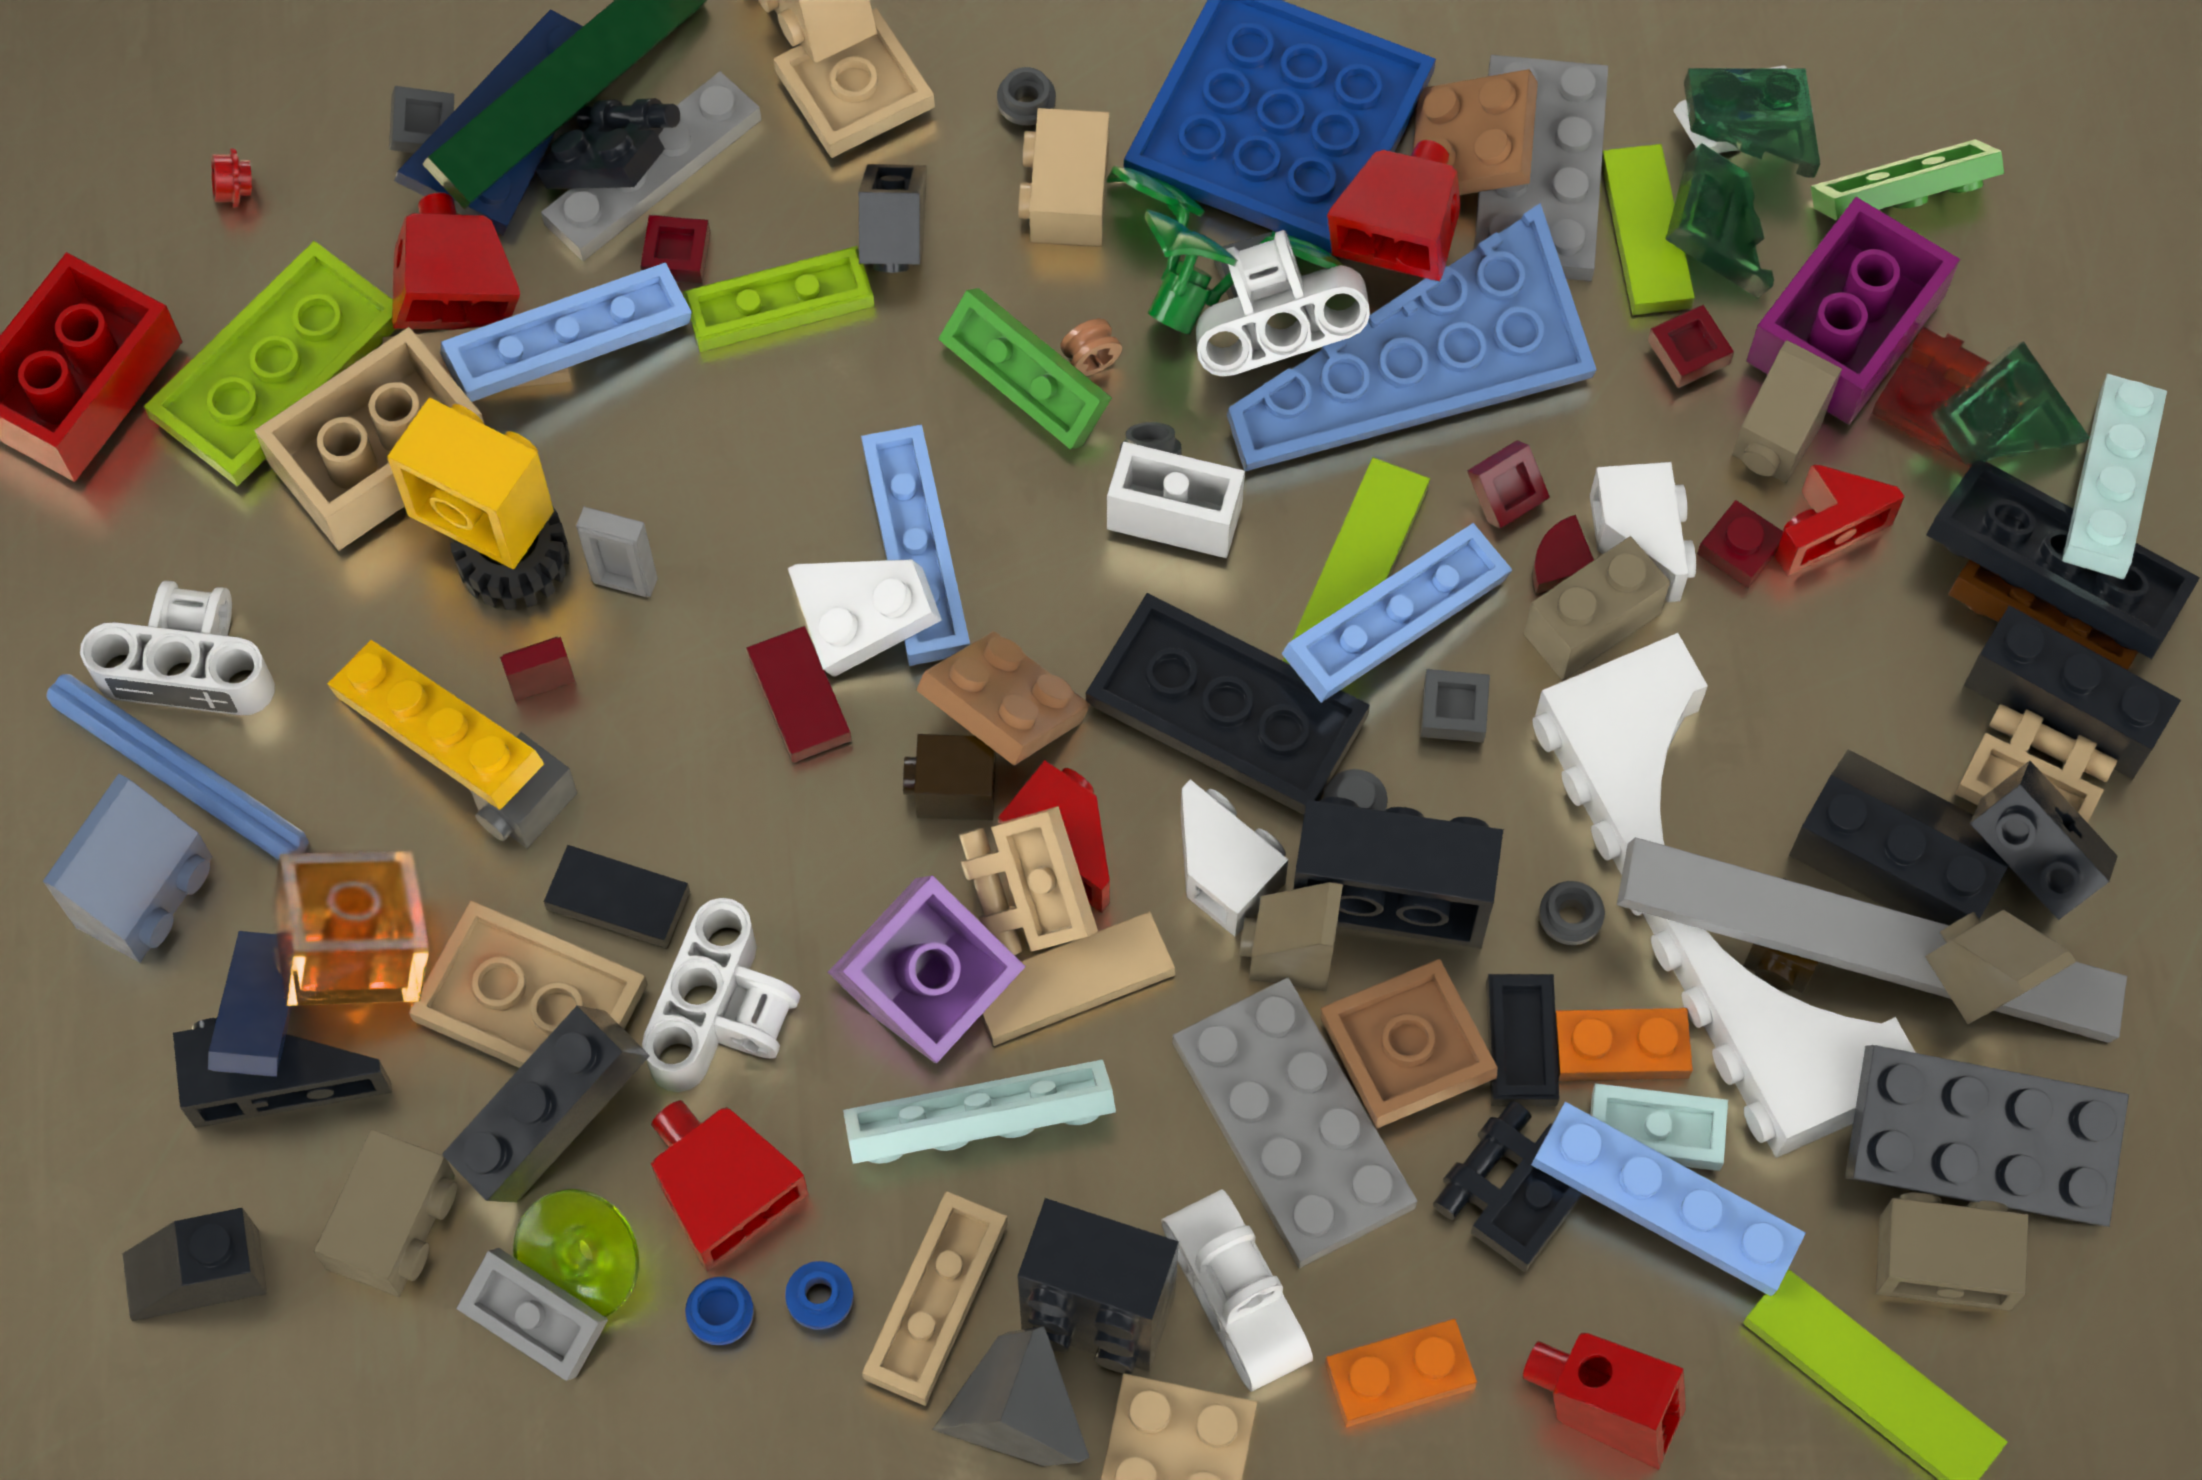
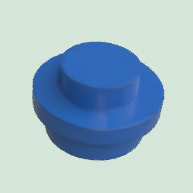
M713 1277L701 1282L692 1290L686 1302L685 1314L689 1328L698 1339L711 1345H727L737 1341L748 1331L754 1316V1306L748 1290L741 1283L728 1277Z

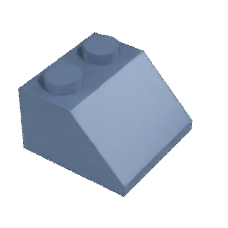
M118 774L43 882L75 928L140 963L150 948L158 947L165 940L173 925V914L186 895L194 894L203 885L208 876L210 860L213 856L196 830L129 778Z

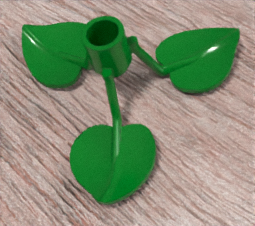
M1113 166L1107 177V183L1125 182L1134 189L1164 202L1176 217L1175 220L1151 210H1146L1144 218L1159 243L1164 256L1169 257L1167 267L1161 277L1163 282L1147 313L1159 322L1190 335L1205 305L1211 307L1217 304L1221 296L1234 284L1229 272L1213 289H1210L1208 285L1212 276L1194 266L1198 256L1234 267L1238 260L1212 239L1187 228L1190 212L1200 217L1205 212L1194 199L1177 187L1150 177L1143 172L1127 167ZM1272 231L1271 235L1264 238L1259 244L1274 240L1276 231ZM1287 235L1295 256L1327 269L1340 265L1345 266L1325 249L1303 239ZM1181 255H1186L1184 261H1180Z

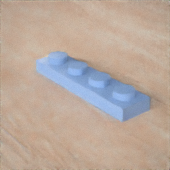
M665 262L441 341L440 354L453 380L470 401L473 402L690 323L692 312Z
M922 425L861 436L862 447L886 560L912 559L923 568L942 621L904 640L909 666L944 660L969 646L970 640Z
M1472 523L1289 642L1282 655L1322 703L1503 583L1512 572V569L1477 526Z
M1567 1102L1561 1107L1531 1164L1769 1296H1772L1778 1290L1806 1232Z

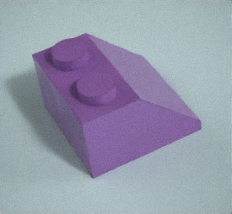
M931 875L915 878L827 973L875 1019L932 1062L938 1063L1026 966Z

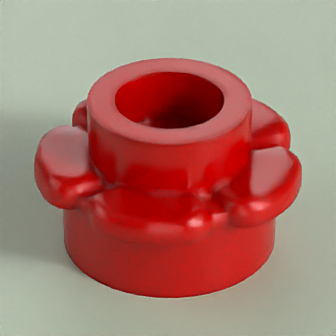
M230 148L229 154H212L211 180L214 202H232V208H237L240 196H251L252 177L250 160H239L235 148Z

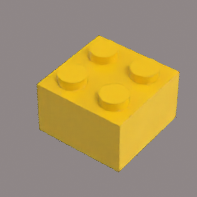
M429 397L387 456L409 517L513 570L554 512L537 448L518 433L507 431L505 434H502L484 425L483 421L474 412L462 405L453 404L451 407H448Z

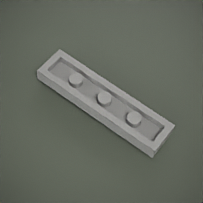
M721 71L676 105L680 111V122L676 127L664 128L658 137L665 150L635 187L571 188L541 212L544 225L582 261L589 258L761 121L760 107Z

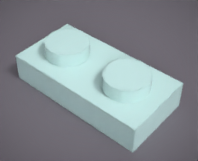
M1595 1083L1592 1090L1591 1116L1685 1167L1720 1171L1724 1164L1728 1100Z

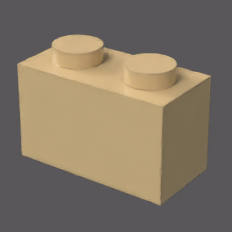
M1038 108L1036 132L1025 131L1023 144V167L1033 168L1032 183L1021 182L1019 192V219H1030L1031 243L1102 246L1109 154V112Z

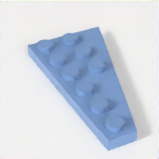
M1541 203L1524 213L1520 220L1500 233L1495 232L1480 242L1476 249L1450 266H1445L1440 282L1425 278L1370 314L1367 325L1360 333L1323 346L1319 352L1293 369L1288 368L1230 406L1227 418L1244 471L1593 378L1597 369Z

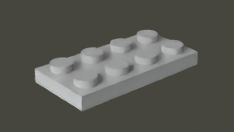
M1491 55L1488 76L1530 69L1538 81L1530 184L1478 192L1474 249L1477 248L1480 242L1495 232L1500 233L1520 220L1524 213L1541 203L1566 279L1592 281L1595 269L1608 65Z
M1289 977L1173 1034L1172 1043L1299 1269L1416 1209L1417 1199Z

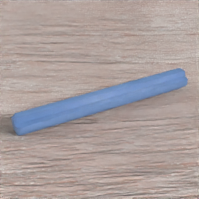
M62 674L49 687L46 697L52 707L285 865L296 863L306 851L309 841L302 830L72 675Z

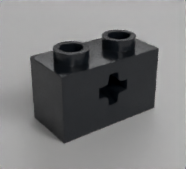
M2031 760L1980 799L1970 822L2058 920L2110 882L2118 856Z

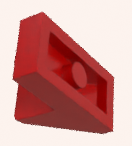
M1812 465L1802 488V493L1812 509L1799 513L1786 523L1775 558L1786 575L1790 576L1893 525L1905 496L1897 486L1823 465Z

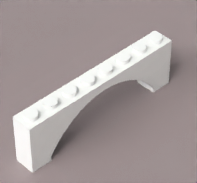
M1678 633L1542 690L1536 714L1533 717V727L1539 743L1546 752L1554 750L1564 769L1562 771V781L1569 798L1576 806L1584 805L1594 824L1591 826V833L1599 853L1607 861L1613 859L1621 875L1627 844L1632 839L1637 837L1664 845L1660 800L1661 780L1667 751L1684 718L1699 712L1708 687ZM1631 909L1636 916L1644 915L1654 934L1651 936V944L1657 960L1664 970H1674L1684 989L1681 996L1684 1008L1688 1010V1017L1697 1028L1705 1027L1715 1046L1712 1054L1719 1074L1728 1085L1736 1084L1747 1105L1744 1107V1116L1750 1131L1758 1142L1763 1143L1767 1141L1775 1158L1853 1124L1866 1045H1877L1916 1053L1896 1017L1880 1024L1845 1017L1811 1006L1777 990L1749 972L1724 951L1706 930Z

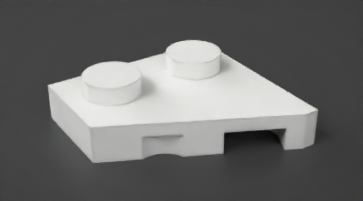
M912 559L795 564L788 568L822 668L833 677L942 621L924 570Z

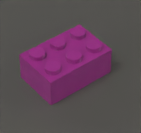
M1855 197L1757 325L1746 362L1768 375L1785 341L1788 340L1842 368L1827 412L1850 425L1946 296L1960 259L1858 197Z

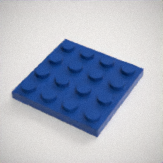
M1207 0L1124 158L1123 167L1143 172L1150 177L1165 181L1196 201L1276 232L1285 230L1287 235L1303 239L1332 253L1327 217L1330 208L1375 152L1381 150L1395 152L1417 107L1419 97L1434 73L1436 58L1283 0Z

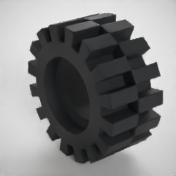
M555 508L553 514L534 540V548L531 555L519 562L514 570L507 566L493 563L486 555L456 540L450 543L462 582L466 583L468 591L475 598L481 594L484 603L494 608L498 598L502 599L505 610H516V598L524 597L527 608L538 604L534 593L539 590L548 598L555 592L552 580L555 579L561 583L566 576L564 564H569L570 559L566 535Z

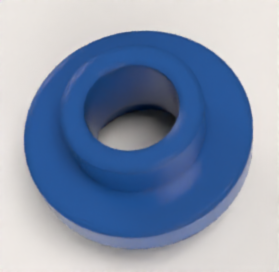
M825 1261L810 1262L797 1269L790 1277L785 1292L786 1304L792 1317L802 1326L815 1330L828 1329L843 1321L851 1310L854 1298L853 1287L848 1275L839 1266ZM821 1283L831 1288L830 1298L823 1303H812L806 1297L809 1288L815 1284Z

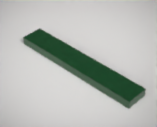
M614 0L428 156L423 166L465 210L705 5L708 0Z

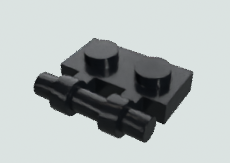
M656 98L637 99L632 105H623L616 99L598 100L593 106H585L577 113L578 126L585 131L572 130L558 137L551 146L552 151L535 171L546 189L635 187L665 150L658 136L664 128H673L679 124L681 117L679 108L673 103L663 104Z
M1510 1101L1498 1118L1490 1117L1478 1132V1137L1481 1141L1463 1164L1456 1162L1445 1175L1443 1182L1446 1187L1433 1202V1206L1443 1216L1454 1220L1467 1202L1477 1205L1483 1210V1213L1473 1224L1470 1233L1526 1272L1584 1194L1531 1165L1552 1124L1548 1125L1535 1143L1520 1133L1532 1118L1530 1112L1521 1104ZM1501 1157L1510 1158L1518 1166L1501 1189H1499L1485 1178Z

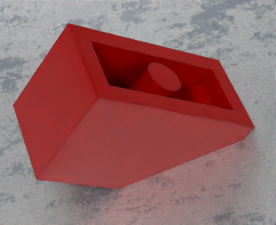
M1044 760L999 815L998 824L1058 806L1089 904L1103 913L1110 904V878L1097 795L1094 794L1092 785L1078 772L1070 768H1064L1060 771Z

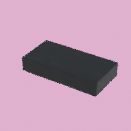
M567 845L543 902L546 910L667 948L689 896L690 888L686 882Z
M1488 974L1486 991L1489 1052L1498 1067L1497 1078L1490 1081L1491 1106H1507L1510 1101H1515L1522 1106H1557L1560 1096L1554 974Z

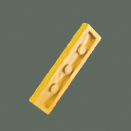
M370 640L327 683L339 700L499 810L544 765L535 749L373 640Z

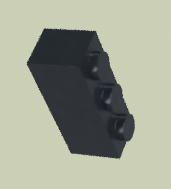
M2008 606L1980 652L1964 684L1965 687L1998 705L2001 703L2021 714H2024L2026 709L2044 717L2042 724L2073 739H2077L2081 735L2097 743L2095 749L2117 759L2118 761L2114 769L2131 779L2135 778L2181 702L2179 698L2011 606Z
M577 1005L442 1155L486 1201L517 1203L650 1055L606 1011Z

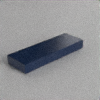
M248 931L238 932L209 1048L208 1070L277 1076L304 957L305 937Z

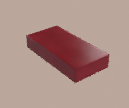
M806 626L746 647L748 658L792 763L852 741L851 732L826 673L822 668Z

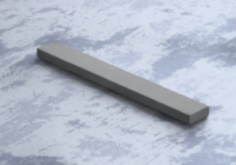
M1637 837L1627 844L1617 900L1618 906L1951 999L1925 957L1946 944L1940 931L1947 928L1948 925ZM2075 962L1993 1011L2110 1043L2120 1036L2127 976Z

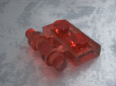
M1923 327L1915 339L1912 348L1932 358L1931 362L1925 368L1904 357L1876 401L1872 414L1971 467L1977 457L1987 461L2013 418V414L1994 405L1995 400L2001 395L2021 406L2033 384L2012 374L2014 367L1997 359L1993 364L1963 348L1965 341L1950 333L1943 337ZM1952 369L1981 384L1977 393L1974 394L1946 379L1945 377L1949 370Z

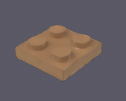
M1530 69L1424 88L1417 102L1413 150L1417 143L1422 140H1432L1441 144L1449 153L1447 165L1453 166L1458 171L1460 195L1530 184L1538 81Z
M995 631L927 669L916 691L1014 766L1081 724L1091 705L1076 694L1065 680L1050 674L1026 656L1016 643L1001 637Z
M1440 959L1321 1007V1021L1376 1129L1497 1078L1498 1067Z

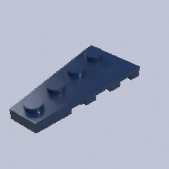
M550 9L397 171L394 181L423 196L432 193L449 194L423 166L427 157L583 26ZM555 133L465 210L454 199L456 212L461 215H484L492 220L496 232L504 235Z

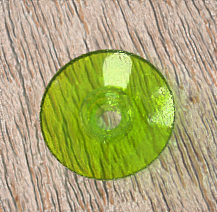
M564 1189L552 1192L533 1203L524 1213L517 1226L513 1244L514 1258L604 1317L617 1311L633 1292L639 1273L637 1241L625 1217L613 1204L601 1196L579 1189ZM581 1240L589 1246L593 1260L587 1259L580 1250Z

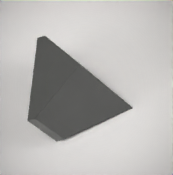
M1044 1326L1009 1331L998 1336L932 1429L1041 1466L1079 1463L1090 1458Z

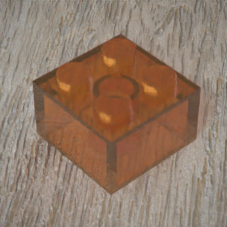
M412 851L280 854L273 901V915L286 1005L420 1001L429 954V942Z

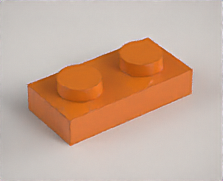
M1687 1008L1556 1010L1555 1012L1559 1081L1690 1078L1693 1068Z
M1455 1318L1330 1355L1325 1359V1366L1345 1427L1473 1390L1477 1385V1380Z

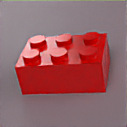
M66 252L0 335V441L76 482L183 341L167 305Z

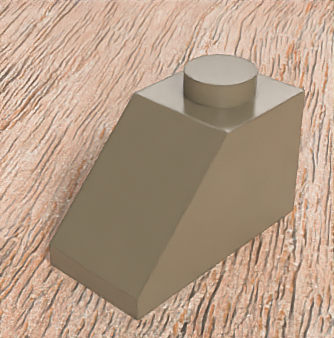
M1786 340L1741 426L1732 455L1741 459L1753 472L1762 476H1773L1787 483L1821 428L1842 368Z
M1328 882L1261 896L1258 919L1245 917L1240 945L1239 955L1252 957L1250 980L1277 983L1289 977L1293 986L1327 991L1343 884Z
M2005 910L1996 913L1983 922L1979 920L1975 912L1968 914L1940 931L1946 944L1925 956L1967 1024L2024 994L2076 962L2068 949Z

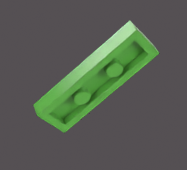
M1974 139L1811 186L1814 209L1837 221L1855 197L1878 210L1890 206L1906 209L1921 206L1928 202V195L1948 190L1952 193L1973 191L1984 185V179L2004 174L2002 151Z
M979 288L966 290L938 338L939 341L1070 450L1084 445L1112 399L1111 396Z

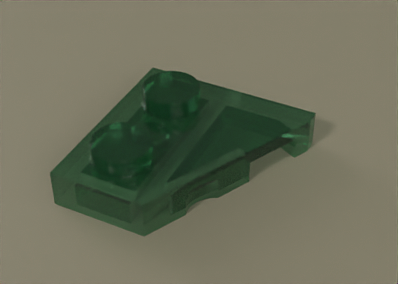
M1806 68L1688 69L1684 80V88L1691 132L1715 142H1728L1734 145L1740 152L1760 160L1764 152H1768L1798 164L1796 174L1806 178H1815L1821 163Z
M1701 143L1687 156L1665 240L1753 296L1760 298L1773 287L1774 276L1772 270L1761 269L1756 246L1765 238L1760 218L1756 214L1753 205L1755 195L1750 174Z
M2024 341L2008 347L1931 413L1965 464L1990 461L2004 456L2027 455L2047 449L2070 448L2084 443L2090 438Z

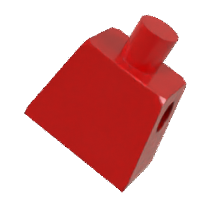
M1422 140L1417 143L1411 156L1386 150L1375 152L1327 214L1332 256L1440 282L1445 270L1460 212L1458 171L1453 166L1447 165L1449 161L1448 151L1435 141Z
M432 193L424 196L418 203L419 214L412 213L405 217L395 245L393 328L406 329L410 327L411 329L455 330L484 327L512 317L520 297V290L492 220L484 215H457L454 199L449 194Z
M678 1100L660 1111L651 1123L653 1129L669 1147L651 1163L656 1180L701 1265L707 1272L809 1195L805 1177L799 1168L727 1107L718 1110L704 1122L700 1123L684 1101Z
M1580 1333L1570 1354L1537 1341L1529 1354L1523 1371L1524 1380L1553 1392L1556 1416L1561 1423L1653 1468L1660 1469L1686 1410L1683 1368L1595 1335Z

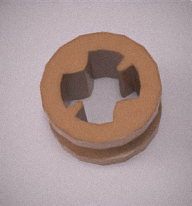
M1100 318L1079 324L1060 343V349L1067 358H1072L1071 364L1085 376L1103 371L1112 365L1122 353V345L1116 337H1111L1112 328L1109 322Z

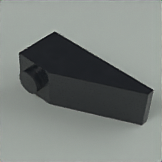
M217 1018L200 1020L194 1023L190 1030L173 1033L180 1108L194 1128L392 1093L391 1080L379 1059L286 1034L277 1076L273 1077L208 1070L209 1048Z

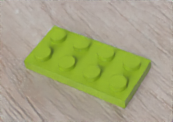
M313 241L144 405L145 411L152 421L238 487L266 459L254 430L377 349L383 343V337L390 336L396 330L393 328L392 323L393 299L317 242Z

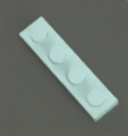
M2107 373L2098 397L2062 558L2063 562L2120 579L2125 578L2132 563L2167 394L2166 390Z
M1102 1059L845 1109L843 1112L853 1164L865 1161L882 1164L895 1161L906 1153L931 1148L941 1151L955 1150L972 1140L998 1135L1005 1138H1016L1032 1132L1034 1128L1059 1123L1083 1125L1096 1120L1100 1115L1116 1113L1112 1086Z

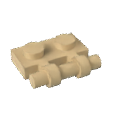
M2000 703L1989 726L2012 738L2008 744L1985 733L1955 795L1978 805L1982 797L2031 760L2088 823L2104 789L2081 779V776L2085 772L2107 782L2118 760L2096 750L2097 743L2081 735L2077 739H2073L2042 724L2044 717L2026 709L2024 714H2021ZM2031 746L2064 762L2062 769L2027 753L2029 747Z
M1058 806L992 826L991 829L998 850L991 851L984 827L959 835L966 859L961 861L963 872L967 881L973 880L984 913L978 919L1013 955L1023 951L1016 931L1017 928L1023 927L1031 952L1085 938L1098 931ZM1005 871L1016 906H1008L999 878V872Z

